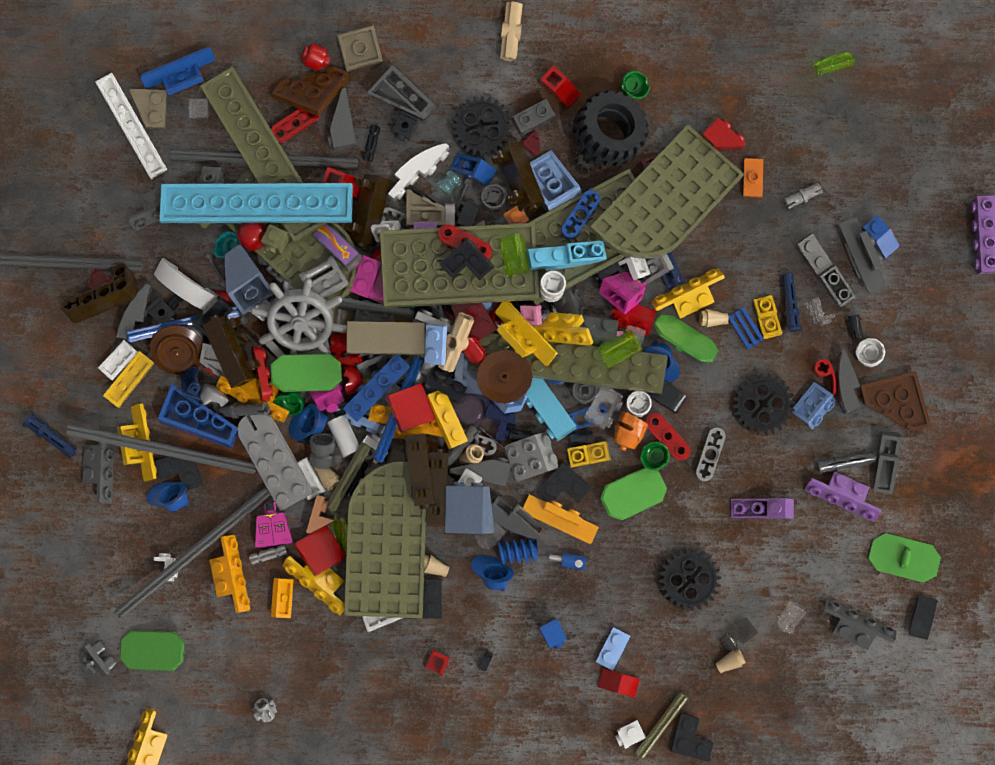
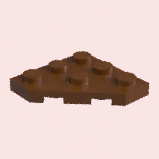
M333 66L326 68L327 71L318 74L311 72L300 75L301 78L291 81L290 79L282 80L271 94L273 99L320 116L350 79V74Z
M916 371L860 386L864 405L911 432L931 427Z

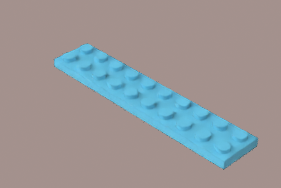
M352 183L161 184L160 222L352 223L353 185Z

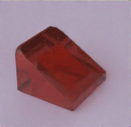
M95 269L85 285L93 289L110 282L112 279Z

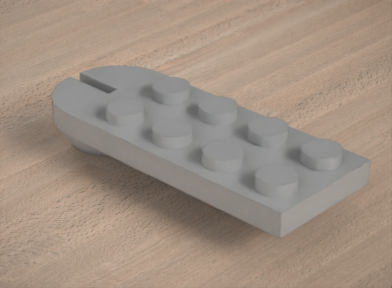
M269 414L243 417L238 425L239 438L278 509L282 511L313 494L314 491L274 419Z

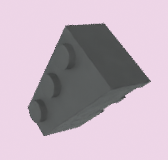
M394 65L367 92L371 96L422 119H425L437 106Z

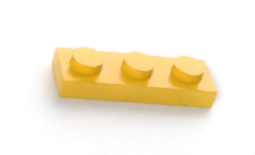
M138 351L103 396L120 408L155 363Z
M439 391L428 394L427 398L435 415V420L448 448L451 449L467 442L466 435L448 396Z

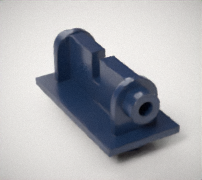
M671 252L667 253L674 269L662 275L667 289L685 282Z
M195 366L189 367L186 373L180 372L182 395H185L187 398L200 400L201 386L197 377L199 370Z

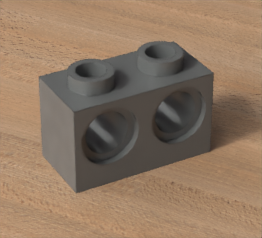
M547 99L513 116V123L521 137L555 120V114Z

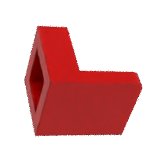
M432 650L425 668L443 676L451 657Z

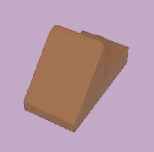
M316 496L306 533H313L336 520L322 515V512L325 513L328 507L326 496Z

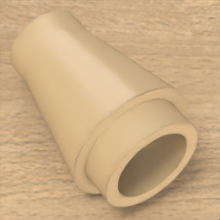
M709 309L700 311V326L707 328L728 324V313Z
M472 444L459 456V461L464 465L479 463L484 456V451L480 446Z
M314 468L323 488H326L328 491L334 489L340 482L339 476L330 468Z
M425 555L424 573L446 577L450 566L445 565L432 555Z
M733 649L718 661L716 666L719 672L723 673L743 667L742 665L746 661L739 649L736 651Z

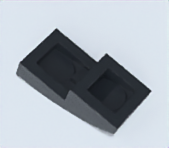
M918 595L908 635L925 640L928 639L938 600Z

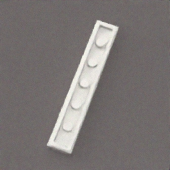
M110 73L97 80L98 88L150 179L152 180L167 172L165 164L114 75Z

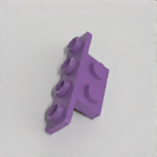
M835 471L828 485L811 478L805 487V491L862 516L866 520L875 522L881 514V509L865 502L869 490L868 486Z

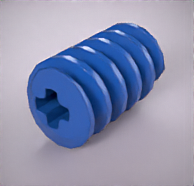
M528 538L526 544L523 539H520L519 545H517L515 540H512L511 546L507 540L504 541L503 546L498 541L499 558L503 565H506L507 559L510 564H513L515 558L518 564L521 563L522 558L525 559L526 563H529L530 557H532L534 562L537 561V539L532 543L531 539Z

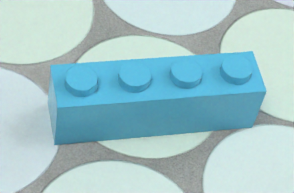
M532 378L531 387L526 393L528 398L525 403L529 408L533 407L537 413L534 415L540 424L544 422L548 427L546 432L550 438L560 441L575 430L576 425L545 381L540 378Z

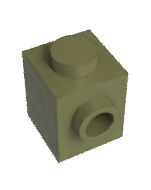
M269 225L261 242L266 251L282 256L290 241V237L286 231Z

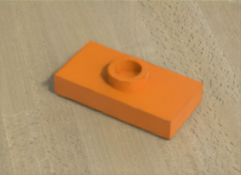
M744 158L743 197L762 198L763 159Z

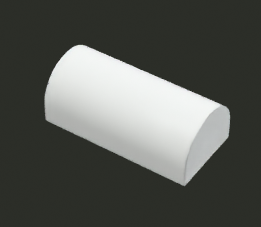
M345 415L329 421L327 424L343 458L357 452L360 445Z

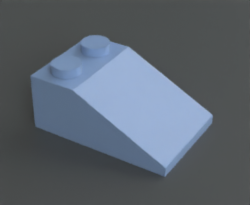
M552 150L530 162L545 200L541 206L546 213L582 194L580 186Z

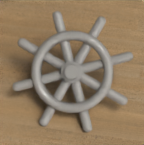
M310 278L304 280L303 289L289 290L284 293L275 283H271L269 288L276 298L272 301L269 310L256 307L251 308V314L267 317L270 333L260 337L259 343L265 344L275 339L281 345L290 348L289 355H297L298 350L303 351L318 348L322 354L331 355L324 342L329 338L332 331L346 333L347 331L346 325L333 323L334 316L331 308L340 304L342 297L336 296L326 301L320 295L310 291L312 285ZM291 302H297V308ZM310 304L316 307L310 311L308 310ZM284 306L290 314L277 311ZM322 313L325 321L312 318ZM276 319L286 321L288 323L279 327ZM311 327L321 328L322 330L316 334ZM294 329L293 336L288 335L286 332ZM304 331L309 338H301L302 332Z

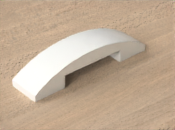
M165 258L161 259L154 272L155 277L168 289L202 310L218 296L209 288L201 287L178 271L177 266Z

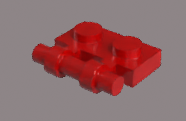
M346 333L332 334L330 352L335 354L333 357L341 362V366L343 364L354 366L356 363L362 362V357L358 354H348L344 357L346 353Z

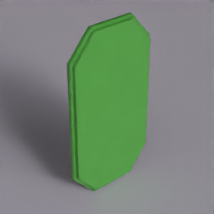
M661 314L653 324L659 336L674 344L678 351H685L699 361L713 362L719 352L710 338L672 315Z
M330 354L281 355L271 364V383L282 392L330 391L342 381L341 362Z
M644 467L605 485L600 499L608 516L624 520L662 502L667 487L659 471L649 470Z
M885 533L873 539L868 559L877 571L924 583L937 576L941 557L933 545Z
M131 630L121 639L120 659L129 669L174 671L183 662L184 641L175 632Z

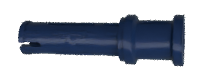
M794 274L781 275L785 300L783 316L786 317L787 326L785 332L801 331L802 327L799 322L800 311L797 309Z
M31 413L23 423V427H28L36 433L38 438L43 437L67 455L68 458H72L77 452V448L49 428V424L39 420L35 413Z

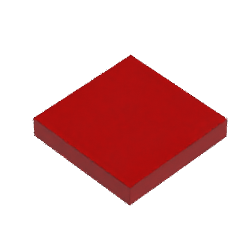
M422 383L386 397L400 433L436 419Z
M327 526L318 529L294 544L295 549L315 577L347 558L346 553Z

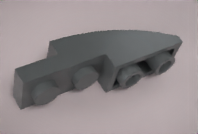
M810 233L796 243L810 270L840 308L856 297L813 233Z

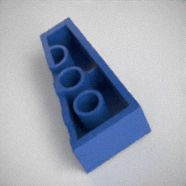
M173 384L171 385L158 417L160 424L232 449L238 435V428L195 399L182 395V391Z

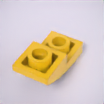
M772 295L754 299L755 311L763 338L768 339L782 335Z
M607 441L567 449L571 468L611 460Z

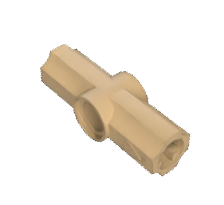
M511 1L506 4L505 21L503 22L501 33L502 46L500 59L505 61H516L523 7V4Z
M458 313L452 330L446 337L445 365L438 366L442 370L453 372L461 352L468 347L469 341L467 337L474 323L472 316Z

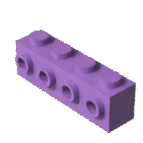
M977 196L971 202V212L974 213L972 231L975 232L976 238L973 240V249L977 255V258L974 259V268L977 270L978 275L995 274V196Z

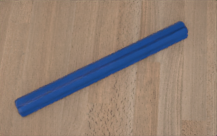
M237 306L232 307L233 311L227 316L228 319L240 316ZM198 315L127 331L128 342L151 338L163 327L171 325L186 327L193 325L192 321Z
M418 357L412 359L400 391L414 386L423 364L422 359ZM392 411L373 456V459L378 462L384 461L397 429Z

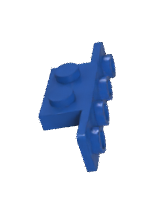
M206 47L141 74L140 78L146 89L164 83L168 95L203 82L199 67L214 62L216 59L211 48Z
M396 354L380 371L375 370L369 377L371 380L366 385L363 383L356 390L358 394L344 407V411L358 422L410 366Z

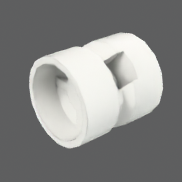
M557 271L545 273L539 286L540 296L548 302L558 301L566 287L565 277Z
M642 391L631 393L625 403L627 413L637 418L645 416L652 406L650 396Z

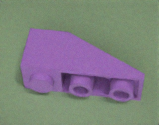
M731 499V518L794 519V499Z

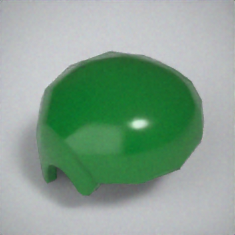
M630 71L624 74L620 82L622 93L625 96L629 95L633 100H639L647 96L650 91L648 78L639 71Z
M281 391L273 402L290 411L288 416L301 413L305 404L299 392Z
M650 442L643 447L640 455L643 466L653 471L666 467L670 459L669 449L661 442Z

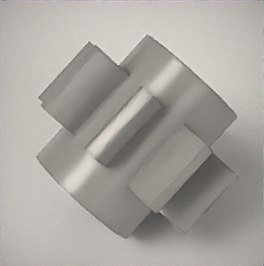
M262 698L255 702L252 711L256 721L261 719L262 722H270L274 719L275 713L278 711L273 700L268 702L266 698Z

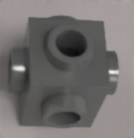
M203 166L201 177H198L197 184H226V176L222 168Z

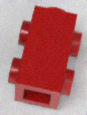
M637 304L626 314H623L613 306L610 316L614 317L613 320H618V327L648 336L656 310Z

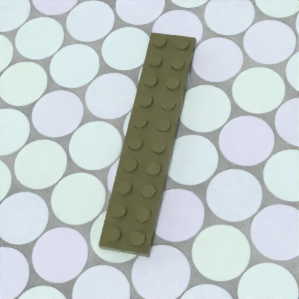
M233 67L200 85L259 184L303 183ZM328 223L283 224L294 243Z
M490 333L479 340L487 356L500 350L515 351L502 338L501 334ZM548 342L557 351V355L547 366L533 353L525 356L531 365L533 378L662 394L668 359L667 355L555 342ZM472 363L471 369L478 371L481 363Z

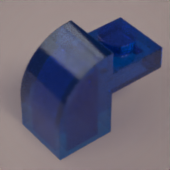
M490 400L485 417L500 422L495 441L503 443V439H508L510 428L507 425L515 426L516 424L515 412L504 414Z

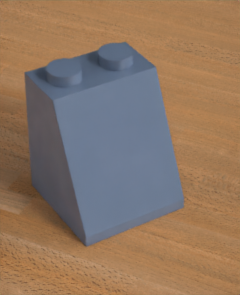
M241 244L225 254L226 292L244 315L251 308L256 307L274 293L270 290L268 282Z
M453 482V486H446L445 533H494L489 487H485L483 483L471 482V486H464V482Z

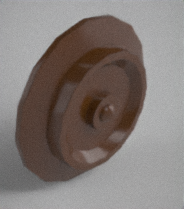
M171 325L163 327L155 333L150 342V354L153 362L161 370L170 374L180 375V372L186 373L187 369L191 366L198 368L201 365L200 357L203 340L194 330L186 326Z
M511 350L495 351L485 357L479 365L477 373L478 387L484 396L493 402L503 404L515 402L525 396L531 387L533 378L531 365L526 358H522L515 351Z

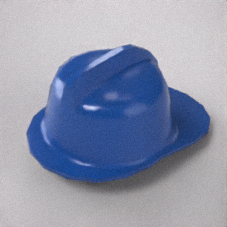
M654 341L650 347L643 350L646 353L668 356L664 382H672L678 378L680 368L673 358L672 350L668 345Z
M315 404L308 405L301 413L293 416L289 425L291 438L299 441L309 435L321 433L324 430L325 423L329 421V417L322 411H319Z
M162 482L156 484L148 491L146 500L150 505L163 506L172 512L189 505L186 493L187 487L183 482Z
M478 556L471 562L472 571L481 577L484 585L491 590L505 591L508 582L514 576L512 568L503 565L502 562L491 556Z

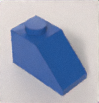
M462 153L457 154L450 167V170L485 186L489 185L496 171L494 167L484 160Z
M878 215L862 228L863 232L867 231L868 235H872L875 241L873 246L884 259L899 247L891 229Z
M557 618L539 627L549 648L554 647V649L565 645L564 641L567 638Z

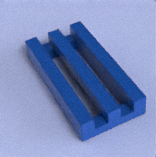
M744 307L728 316L729 322L747 350L764 340ZM741 313L743 314L748 324L752 328L753 332L755 333L756 337L758 338L757 340H755L752 333L750 332L747 325L740 316ZM736 317L752 343H748L733 318Z

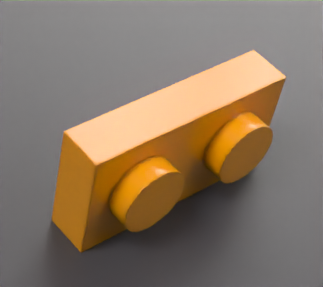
M274 578L271 617L291 618L293 579Z

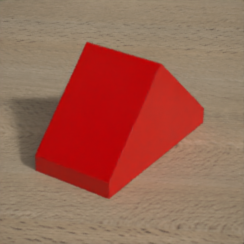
M602 668L598 687L635 698L640 679Z

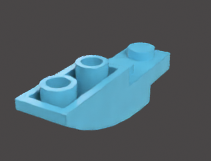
M603 241L568 243L565 246L534 248L526 251L529 270L545 269L547 271L564 269L607 259Z

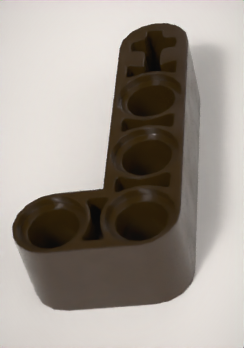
M124 263L113 267L111 271L112 281L63 302L61 309L71 322L79 323L130 302L136 297V278Z

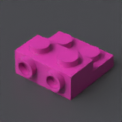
M363 255V260L355 267L358 271L350 292L383 304L382 262Z

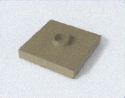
M374 25L337 35L347 72L383 63Z

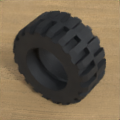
M613 90L600 91L595 95H591L579 109L573 120L572 132L575 134L573 138L575 143L579 144L578 149L580 152L583 151L585 157L593 159L594 163L598 165L603 163V166L610 167L612 164L614 167L628 163L644 146L649 134V129L647 128L649 126L648 119L644 118L646 114L644 110L639 108L640 104L637 101H632V97L629 95L624 96L622 92L616 91V93H613ZM606 117L614 120L621 127L624 140H614L604 135L598 127L597 118Z

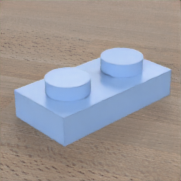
M426 325L424 363L445 365L447 326Z
M347 413L345 415V418L351 420L350 424L359 428L361 425L366 426V431L375 435L377 432L383 433L385 429L384 425L368 421V418L364 416L356 422Z
M613 627L595 662L613 671L630 636Z

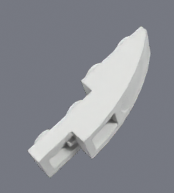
M445 143L429 148L404 164L395 173V178L399 181L388 193L389 198L394 202L397 198L399 200L402 199L407 192L405 189L409 184L413 185L418 180L419 173L424 178L427 175L431 176L437 169L436 164L440 160L443 162L449 155V145Z

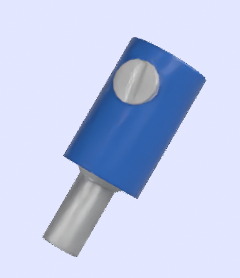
M565 552L563 556L550 554L549 556L550 561L561 562L562 567L583 571L585 569L586 556Z

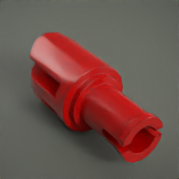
M468 335V347L462 352L470 362L482 363L484 358L487 357V353L476 337L473 338Z

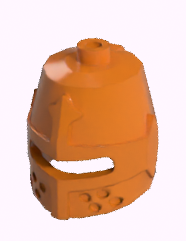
M621 411L615 425L613 441L620 445L619 449L626 451L627 448L635 449L644 437L648 424L625 411Z

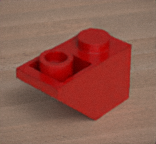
M554 66L540 79V85L567 109L581 96L570 80Z
M717 118L702 134V137L717 150H742L746 145L744 137L738 132L734 133L730 129L731 125L724 119Z
M327 167L322 183H352L353 197L359 198L361 188L355 186V181L358 177Z

